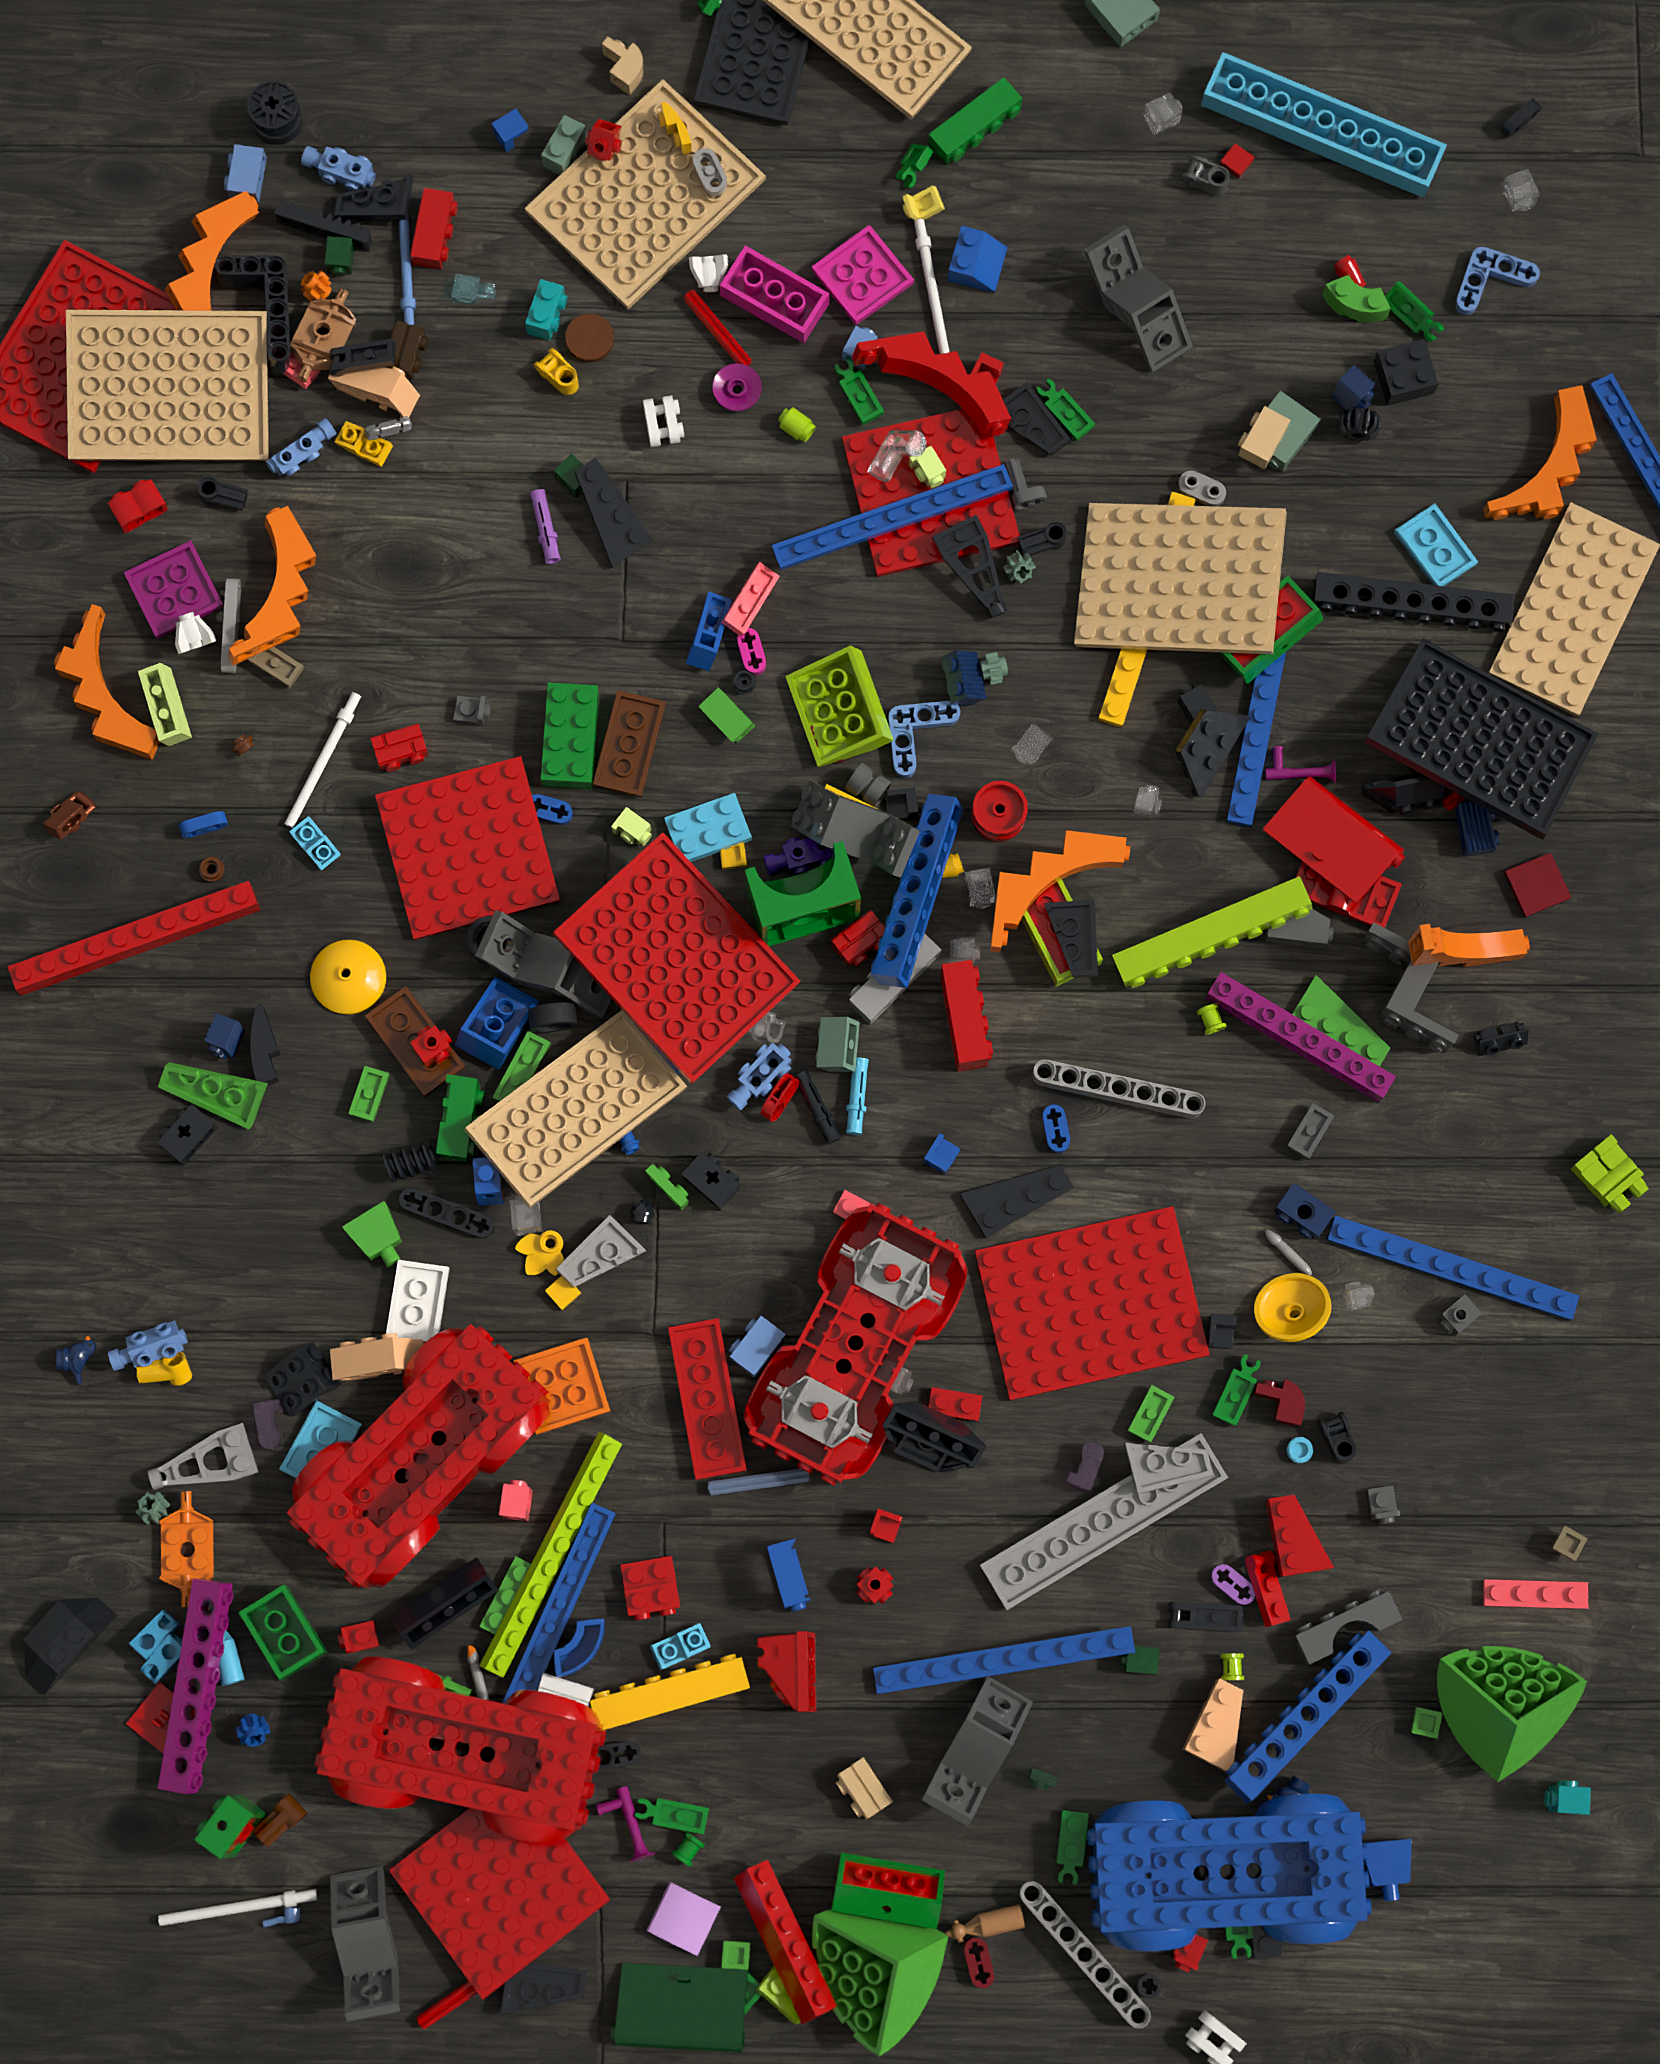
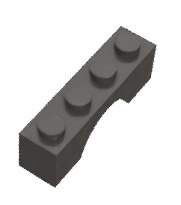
M1379 1589L1366 1595L1368 1601L1359 1604L1356 1600L1343 1606L1345 1612L1339 1615H1335L1333 1611L1320 1617L1322 1623L1312 1627L1311 1623L1297 1628L1298 1634L1293 1636V1639L1305 1664H1312L1332 1654L1334 1636L1339 1628L1348 1622H1362L1377 1632L1403 1620L1390 1592L1382 1593Z

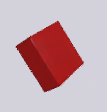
M1235 143L1221 160L1220 166L1226 168L1227 171L1240 179L1255 157Z

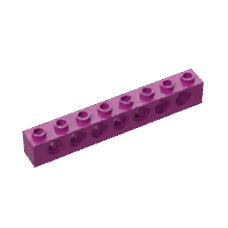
M1222 972L1205 998L1213 1004L1218 1003L1219 1008L1378 1103L1384 1098L1396 1078L1393 1074Z
M193 1578L158 1789L182 1794L198 1793V1789L201 1787L203 1780L201 1771L207 1756L206 1741L211 1731V1711L216 1702L214 1693L216 1683L220 1678L219 1663L220 1657L224 1653L223 1639L229 1624L227 1615L229 1605L233 1599V1583ZM210 1602H212L213 1604L212 1613H210L208 1609ZM206 1628L209 1631V1637L207 1640L204 1637V1631ZM201 1654H203L205 1658L203 1666L200 1664ZM197 1680H198L199 1683H200V1690H199V1692H197V1690H196V1688H195V1684H196V1681H197ZM192 1707H194L196 1710V1715L194 1718L191 1715ZM188 1733L191 1735L190 1745L187 1742ZM184 1759L187 1762L186 1770H184L182 1767V1762Z

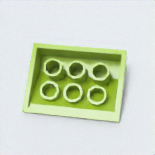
M848 646L786 676L818 767L873 751L894 741L861 650ZM811 725H813V731L815 733L814 735L812 734V731L810 729ZM814 739H817L819 748L817 747Z

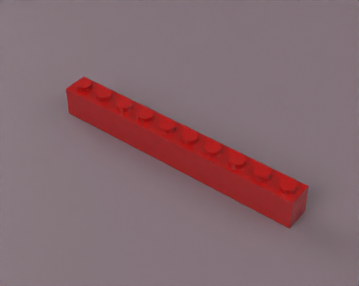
M249 881L10 965L8 969L16 991L22 996L261 911L252 885Z

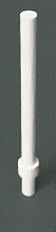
M917 219L914 221L917 233L915 241L917 250L921 254L939 353H949L930 254L931 241L926 233L924 219Z
M352 692L344 709H340L336 717L338 721L284 823L286 826L294 828L346 725L350 724L354 717L353 712L361 698L360 695Z
M316 1889L302 1892L292 1890L284 1892V1895L159 1915V1924L163 1926L284 1905L286 1908L297 1906V1903L317 1900Z

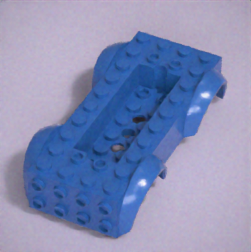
M1328 1794L1282 1796L1262 1803L1254 1817L1192 1819L1185 1807L1175 1802L1137 1801L1115 1805L1106 1809L1100 1814L1095 1824H1091L1092 1829L1087 1830L1088 1846H1093V1856H1089V1872L1094 1873L1095 1883H1090L1091 1900H1096V1910H1092V1926L1097 1927V1932H1101L1108 1942L1122 1949L1137 1951L1176 1949L1190 1944L1199 1928L1258 1925L1263 1927L1269 1937L1282 1942L1298 1944L1330 1943L1349 1937L1358 1921H1367V1915H1371L1370 1899H1366L1365 1888H1369L1368 1871H1364L1363 1861H1367V1846L1362 1844L1361 1835L1365 1834L1366 1831L1365 1819L1360 1817V1812H1351L1342 1799L1337 1796ZM1250 1863H1257L1261 1867V1875L1256 1879L1248 1877L1246 1873V1868ZM1224 1864H1229L1234 1868V1876L1229 1880L1223 1879L1220 1875V1868ZM1199 1865L1205 1866L1209 1871V1876L1204 1881H1198L1193 1874L1194 1869Z

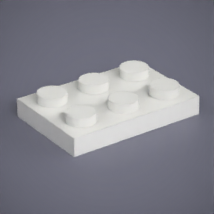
M398 1260L386 1334L396 1333L398 1338L420 1339L423 1342H427L440 1332L449 1267Z

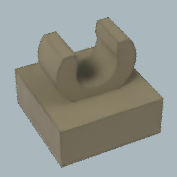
M1563 1526L1551 1549L1574 1562L1577 1560L1588 1538L1567 1526Z

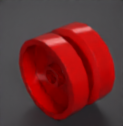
M993 781L984 785L977 792L971 811L972 823L976 831L984 839L993 842H1006L1015 838L1023 829L1028 813L1027 799L1022 790L1015 784L1006 781Z

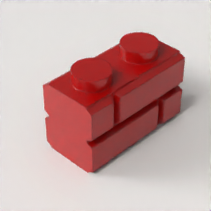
M419 723L371 737L381 770L386 769V772L396 771L401 768V764L408 762L411 765L419 764L425 760L424 757L429 756Z
M870 910L831 939V946L848 967H851L853 964L857 967L868 959L867 954L873 949L876 952L879 950V940L883 937L885 927Z

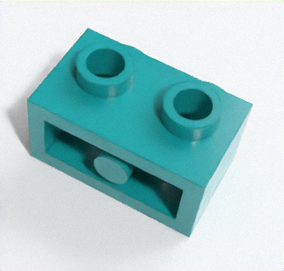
M540 279L525 322L527 334L551 340L553 332H557L560 318L558 317L560 311L565 309L568 296L565 295L564 286Z
M1557 1781L1556 1786H1549V1791H1545L1544 1804L1548 1807V1812L1590 1815L1591 1788L1578 1787V1782Z

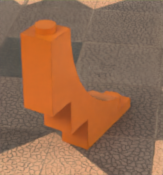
M247 191L195 215L192 223L202 240L181 250L178 256L188 275L169 283L165 288V292L176 311H212L210 305V281L217 255L225 241L241 226L253 220L259 213V207L255 198L250 196Z
M288 506L282 509L280 507L274 508L266 515L265 528L274 548L276 577L264 606L254 619L245 626L244 637L246 641L243 639L238 640L229 648L228 659L232 666L290 640L300 633V624L291 607L307 600L308 589L299 572L315 565L316 554Z
M1066 830L1062 855L1033 851L1029 876L1000 872L990 951L1000 953L1002 945L1006 946L1008 931L1004 930V928L1016 930L1022 917L1036 898L1059 880L1094 868H1122L1124 861H1129L1130 846H1126L1127 838Z
M1430 924L1420 925L1408 940L1412 966L1439 962L1438 967L1463 963V967L1510 961L1523 959L1530 948L1529 939L1527 936H1524L1523 929L1465 934L1444 931L1440 927L1431 928Z

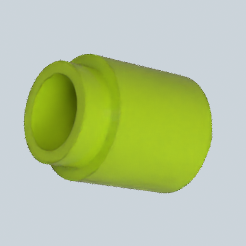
M794 407L790 410L786 408L778 419L781 422L779 428L797 441L802 440L806 442L816 428L812 424L811 419Z

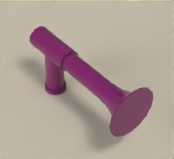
M1272 747L1274 768L1266 769V780L1311 776L1325 777L1331 779L1336 784L1335 758L1331 764L1324 767L1283 768V747Z
M628 1786L616 1790L618 1794L617 1799L596 1804L599 1815L622 1808L634 1846V1856L630 1862L640 1861L656 1854L650 1852L642 1840Z

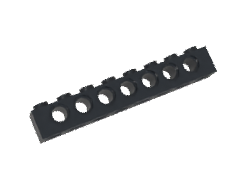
M1317 572L1314 579L1312 602L1321 612L1338 610L1346 615L1364 613L1371 618L1390 616L1396 621H1404L1407 618L1415 619L1416 622L1428 624L1433 621L1441 622V625L1448 627L1458 624L1465 625L1468 629L1484 627L1490 628L1493 632H1504L1510 628L1513 622L1515 595ZM1341 591L1345 598L1338 599L1333 595V592ZM1358 594H1366L1369 597V601H1361L1358 598ZM1388 596L1392 598L1394 604L1388 605L1384 603L1382 597ZM1407 600H1415L1419 607H1410ZM1432 603H1440L1443 610H1435L1432 607ZM1463 605L1467 608L1468 612L1460 613L1456 606ZM1481 608L1491 610L1492 616H1485L1481 612Z

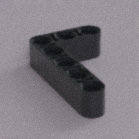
M224 255L218 257L214 265L215 281L218 285L222 287H264L265 311L267 312L268 367L275 373L285 372L290 366L287 268L285 260L277 255ZM280 334V335H282V336H281V337H275V336H273V335ZM275 356H282L283 358L277 359Z

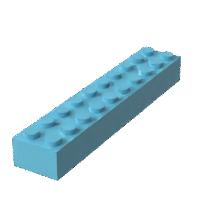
M1222 52L1201 103L1203 107L1422 198L1426 195L1447 146L1442 142Z

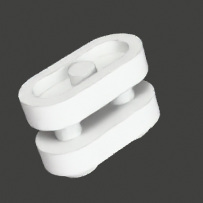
M672 395L662 397V405L654 406L653 398L643 400L651 447L661 446L660 438L669 437L670 444L680 443V438L684 437L682 422L677 423L676 415L680 414L678 399L673 400ZM665 414L667 427L658 429L656 415Z
M1204 2010L1198 2018L1204 2023L1198 2032L1192 2027L1185 2035L1189 2038L1186 2044L1198 2053L1204 2050L1210 2055L1208 2061L1211 2064H1232L1233 2060L1228 2057V2054L1233 2048L1241 2052L1246 2043ZM1212 2031L1225 2040L1219 2049L1207 2040Z

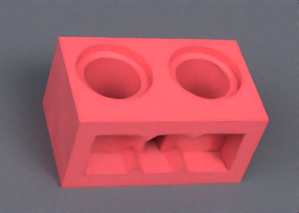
M510 1480V1484H503L499 1512L502 1518L529 1521L533 1490L527 1487L526 1482Z

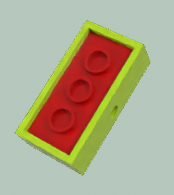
M1062 879L1039 895L1021 919L1055 987L1074 979L1044 903L1073 901ZM1097 948L1098 966H1100L1103 958Z

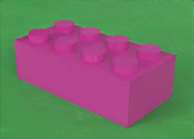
M744 246L720 284L721 297L802 343H805L829 305L828 292L747 246Z

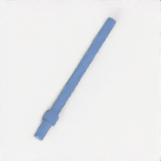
M407 217V220H399L403 291L401 310L404 312V322L414 325L413 311L416 310V304L412 294L409 219Z

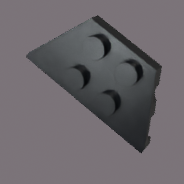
M1205 709L1199 711L1175 750L1179 761L1183 764L1186 778L1191 780L1194 788L1192 793L1195 797L1202 798L1249 721V716Z

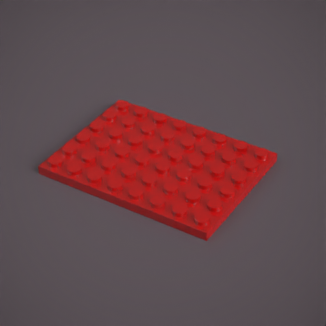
M64 240L0 344V424L68 460L66 310H176L166 292ZM69 460L92 473H95L102 460Z
M661 833L552 933L691 1084L801 982L664 833Z
M1174 1206L975 1250L1009 1401L1210 1355Z

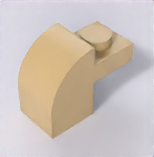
M607 37L602 43L603 54L616 63L610 71L611 83L631 95L643 77L641 51L634 43L627 49L619 40L614 41Z

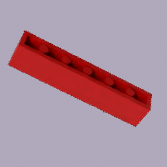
M766 1860L750 1867L733 1879L801 2024H805L836 2008L837 2005L769 1861Z

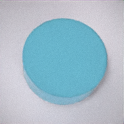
M1296 1437L1288 1443L1286 1453L1292 1462L1304 1463L1311 1458L1313 1446L1308 1439Z

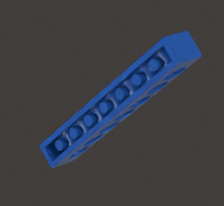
M928 794L926 803L922 806L920 822L916 826V829L920 830L900 878L898 891L893 896V906L886 918V928L878 944L879 950L876 959L871 965V974L880 985L908 987L964 810L956 797Z
M1370 1631L1362 1635L1358 1632L1348 1642L1351 1647L1345 1653L1341 1650L1331 1660L1334 1665L1328 1671L1323 1669L1313 1679L1316 1684L1311 1689L1306 1687L1296 1697L1299 1702L1293 1708L1289 1705L1281 1712L1279 1717L1282 1720L1276 1726L1271 1724L1263 1731L1261 1735L1264 1739L1258 1745L1255 1742L1252 1743L1245 1750L1244 1754L1247 1757L1241 1763L1236 1761L1228 1768L1226 1773L1229 1776L1224 1782L1246 1804L1251 1802L1391 1654ZM1354 1653L1362 1657V1666L1354 1663ZM1336 1672L1344 1674L1346 1678L1345 1684H1340L1336 1680ZM1319 1690H1323L1328 1694L1327 1703L1319 1699ZM1302 1708L1309 1710L1311 1713L1310 1721L1302 1718ZM1284 1727L1292 1729L1294 1733L1292 1740L1284 1736ZM1267 1745L1275 1748V1758H1270L1267 1755ZM1249 1764H1254L1258 1767L1259 1774L1257 1777L1250 1775L1248 1771Z

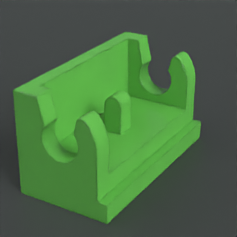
M717 688L698 706L733 743L735 741L739 742L756 727L720 688Z

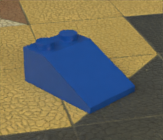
M495 977L460 1029L455 1046L499 1070L529 1021L528 1010L537 1006L539 1001Z

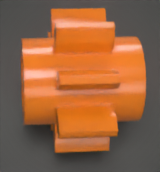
M313 271L307 273L301 281V286H303L301 288L303 291L302 295L310 302L314 298L316 300L320 298L325 299L331 292L329 277L322 271L318 274Z

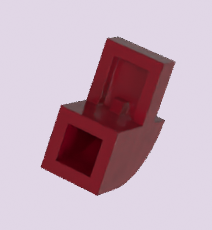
M1285 1379L1282 1381L1281 1388H1277V1383L1262 1380V1384L1257 1383L1254 1386V1396L1277 1401L1273 1422L1297 1428L1301 1426L1305 1411V1399L1302 1391L1295 1383Z

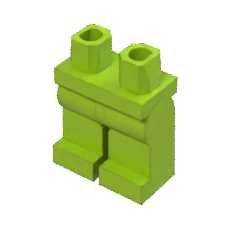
M1611 1134L1577 1162L1571 1170L1601 1200L1600 1202L1605 1207L1609 1204L1612 1209L1620 1214L1631 1204L1622 1194L1626 1189H1629L1636 1198H1639L1649 1188L1641 1178L1644 1173L1617 1144L1618 1141Z

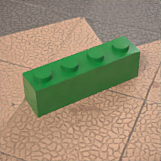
M1003 77L929 134L928 144L946 165L951 161L956 162L963 157L968 148L978 146L989 132L995 133L1000 129L1005 120L1016 117L1021 111L1022 97Z

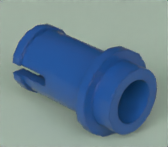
M631 1131L619 1140L622 1145L620 1149L626 1155H630L640 1149L638 1146L640 1142L635 1140Z

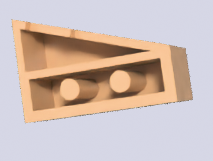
M380 367L344 373L340 377L331 375L328 377L338 390L364 402L369 399L381 403L380 409L387 411L388 407L396 410L400 417L410 416L420 396L404 376L405 373L396 367L391 369Z
M396 1333L382 1335L381 1340H376V1338L372 1337L361 1339L360 1344H355V1342L340 1343L339 1348L330 1349L332 1378L339 1381H352L379 1377V1375L392 1372L394 1375L402 1374L412 1356L423 1345V1340L398 1338Z
M1220 1678L1216 1679L1182 1750L1226 1772L1234 1763L1243 1690Z

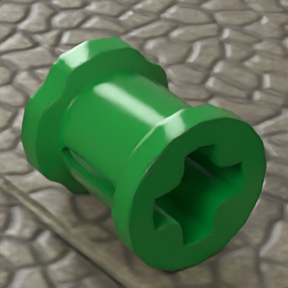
M686 1831L684 1834L685 1839L678 1849L673 1850L671 1854L690 1867L692 1865L691 1860L700 1848H704L705 1844Z

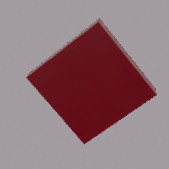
M1551 853L1504 872L1524 918L1572 898Z

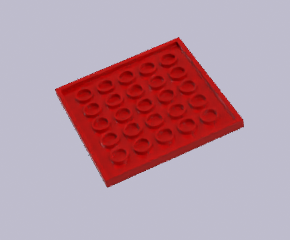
M963 409L842 436L861 514L934 489L928 488L924 481L920 482L914 470L916 467L911 469L909 466L911 456L932 446L946 469L944 482L938 487L1001 465L994 436L982 437L971 417ZM1008 491L869 539L868 544L877 577L944 562L932 537L974 515L978 516L988 536L991 551L1019 545L1017 537L1020 535ZM970 546L960 551L958 558L980 553L976 546Z
M521 756L375 795L414 940L472 925L480 917L493 916L495 910L511 915L560 901Z
M469 1808L389 1870L483 2000L611 1900L566 1839L557 1842L541 1843L518 1840L501 1835L489 1829L485 1824L482 1811L474 1808Z

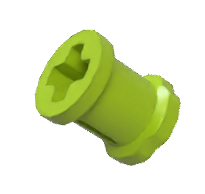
M1218 1003L1205 1006L1196 1011L1197 1015L1201 1016L1205 1025V1035L1216 1033L1227 1027L1226 1023H1222L1218 1013Z
M1220 1654V1658L1223 1659V1675L1221 1679L1225 1681L1244 1680L1241 1669V1659L1244 1658V1654Z

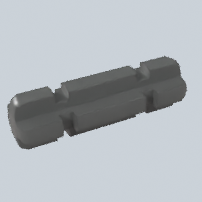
M408 416L398 418L399 421L392 419L377 423V426L375 424L365 427L364 434L367 440L378 439V436L382 438L398 434L399 430L401 432L411 430L412 423Z

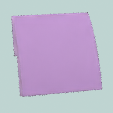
M669 1882L647 1931L698 1956L720 1910V1906Z

